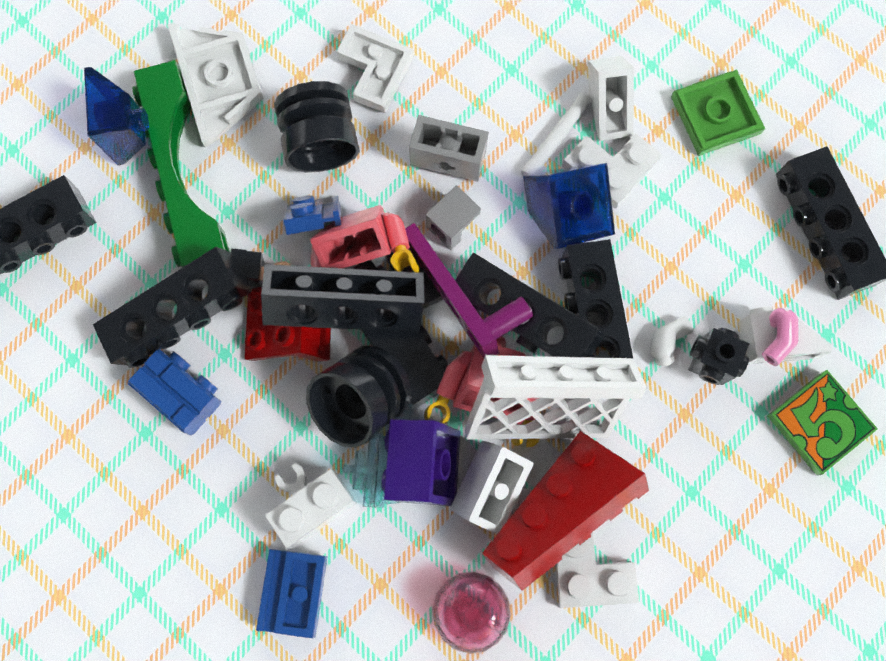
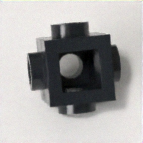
M713 328L704 336L699 335L696 338L690 351V356L693 358L688 370L698 374L702 380L708 383L724 385L736 377H741L749 363V357L745 356L750 343L739 339L740 336L732 330Z

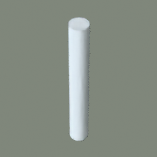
M586 93L579 94L523 168L521 174L526 179L533 180L592 100Z

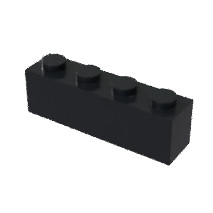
M372 260L359 263L351 268L386 271L381 264L376 267ZM422 324L419 332L361 330L370 345H375L388 351L404 368L412 389L410 406L413 411L438 395L436 391L449 364L442 355L438 357L434 355L428 346L433 343L432 339Z

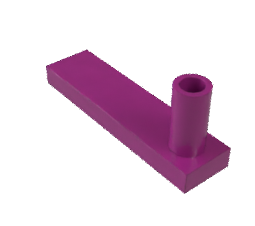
M413 223L405 228L410 245L409 251H411L482 357L485 358V355L496 356L499 354L496 339L533 317V313L526 301L519 297L482 320L416 224Z

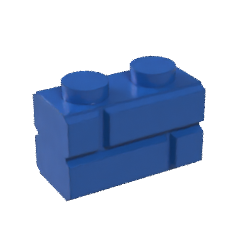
M160 349L156 350L144 363V366L139 368L128 380L127 384L183 433L192 436L221 405L222 401L214 395L218 388L203 375L195 379L186 370L191 365L175 351L167 355Z

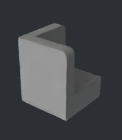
M456 185L425 214L426 227L452 250L461 241L462 231L481 213V208Z

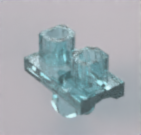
M379 435L377 438L370 439L368 441V452L356 451L354 465H343L342 473L353 475L352 490H364L362 507L384 508V504L402 503L384 500L381 478L387 466V452L384 445L385 436Z

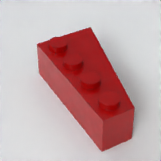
M580 431L482 554L495 570L523 591L560 562L565 553L577 544L581 545L592 536L591 533L607 520H613L622 513V508L636 497L639 499L649 491L646 474Z

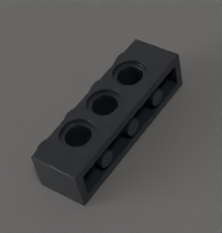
M828 146L788 160L775 174L778 188L787 197L793 209L794 220L798 226L802 227L809 241V250L813 257L818 259L825 273V282L828 288L840 300L886 280V258ZM809 188L814 190L817 193L818 197L812 195L809 191ZM825 220L830 221L834 229L828 227ZM841 251L849 256L850 262L843 258Z
M65 175L0 208V274L17 270L28 259L50 252L56 244L69 237L73 238L82 235L87 231L88 227L97 223L79 189ZM54 215L52 221L45 224L47 218ZM21 232L19 238L12 242L14 236Z
M611 239L567 245L562 258H558L559 276L561 280L566 279L568 293L564 294L565 309L588 323L590 322L587 319L586 313L590 311L598 312L603 318V325L593 326L600 329L605 335L599 346L608 350L610 358H633ZM580 278H592L597 284V289L589 290L584 288Z
M214 247L93 324V327L110 364L126 365L129 368L143 365L150 357L149 355L156 350L176 345L181 340L180 336L186 332L205 327L211 322V317L220 311H228L239 306L243 301L242 298L253 291L234 254ZM208 285L207 296L203 299L202 291ZM176 305L177 312L176 315L172 317L173 307ZM144 325H146V331H145V334H144V336H143V335H142V329H143Z
M474 252L455 279L475 310L479 309L488 316L517 298L522 297L531 308L533 317L526 323L515 327L512 331L519 335L515 342L534 354L540 348L551 355L550 357L591 358L605 336L597 327ZM495 289H500L501 296L499 300L492 305H488V294ZM554 327H563V338L556 344H548V332Z
M265 264L261 292L263 325L419 332L424 308L423 273Z

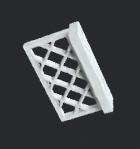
M485 355L481 366L484 380L464 432L466 439L575 438L580 431L591 438H609L629 400L641 399L647 386L634 358ZM490 398H501L494 403L490 400ZM527 398H539V399H537V400H535V401H533V402L530 403ZM565 398H575L568 403L564 400ZM601 398H611L603 403L599 400ZM518 403L523 406L509 415L503 412ZM555 403L560 406L545 415L540 413V411ZM592 403L595 405V407L580 415L575 413ZM493 416L499 419L490 425H480V423ZM531 416L535 418V420L526 425H516ZM567 416L571 418L561 425H551ZM604 416L601 425H587Z

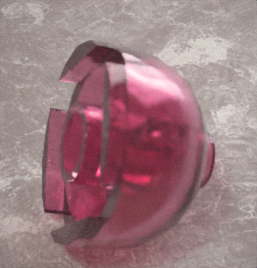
M476 571L458 573L447 579L437 591L432 607L434 626L441 639L454 650L468 654L485 652L497 645L507 632L511 618L509 598L502 586L489 575Z

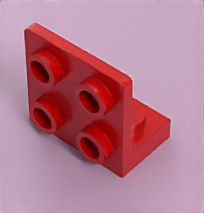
M262 287L252 288L253 292L248 294L245 360L257 361L287 356H298L317 362L330 360L331 328L263 325Z

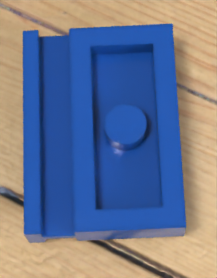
M312 195L295 198L292 200L293 204L287 205L283 220L287 235L323 229L325 222L335 221V225L339 226L341 225L339 197L334 196L333 202L325 204L323 199L314 200Z
M269 549L256 631L312 639L316 637L328 556Z

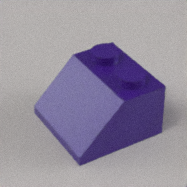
M390 419V428L386 432L384 440L387 452V466L381 478L384 500L451 506L457 495L461 431L435 420Z

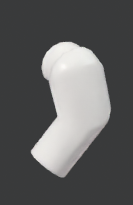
M686 316L668 323L654 332L650 352L657 365L668 366L672 364L675 360L673 352L676 340L693 332L692 324Z

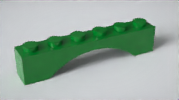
M173 60L135 70L134 75L137 85L132 86V91L137 105L143 108L144 116L140 117V124L146 138L151 140L152 148L147 149L152 167L154 170L158 169L160 180L155 181V185L161 201H166L168 212L163 213V218L168 232L174 234L176 245L172 246L171 250L177 267L186 266L214 247L230 252L224 230L217 220L203 212L191 200L181 177L179 164L180 138L192 107L177 62Z

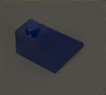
M85 67L87 136L117 165H124L146 145L145 131L149 130L148 115L145 109L140 108L127 92L94 68Z
M607 163L556 169L523 176L528 213L553 249H560L567 245L584 243L615 235Z

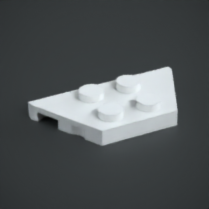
M176 23L167 24L201 141L205 147L210 146L264 99L242 32L225 30L219 32L207 27H199L198 31L181 29L179 24Z

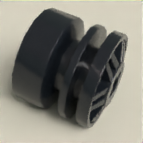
M311 81L290 87L277 96L274 108L278 118L279 130L283 133L280 140L287 167L306 173L323 172L344 166L357 157L360 150L355 126L351 122L353 117L348 93L344 87L329 81Z
M362 345L311 379L306 389V403L314 423L328 439L343 447L357 448L372 439L384 426L390 424V419L394 420L406 410L410 404L412 389L407 373L394 356L375 345Z

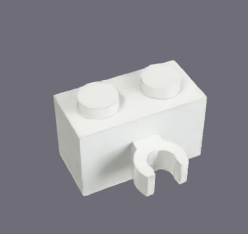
M482 440L449 510L497 534L508 521L510 514H514L518 509L519 500L523 496H528L532 491L523 486L534 463L504 447Z
M297 463L292 465L297 473V479L294 483L287 484L281 475L275 477L277 486L283 491L290 492L292 496L268 512L265 517L286 549L297 547L357 503L342 479L333 469H329L308 485L306 484V471Z

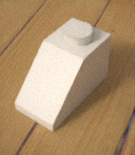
M623 56L588 60V91L592 100L590 104L598 140L632 137L634 135V67Z
M767 306L751 309L749 311L750 314L738 322L741 340L750 343L745 356L749 357L748 365L768 363L763 358L762 353L777 338V328L772 327L769 321L773 307ZM798 319V344L782 362L818 359L831 353L832 346Z

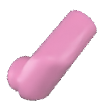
M777 308L770 314V325L777 328V338L762 353L765 361L773 366H778L798 344V317L792 310L786 311L783 308Z

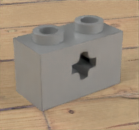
M418 115L409 145L410 165L478 182L487 151L489 132Z

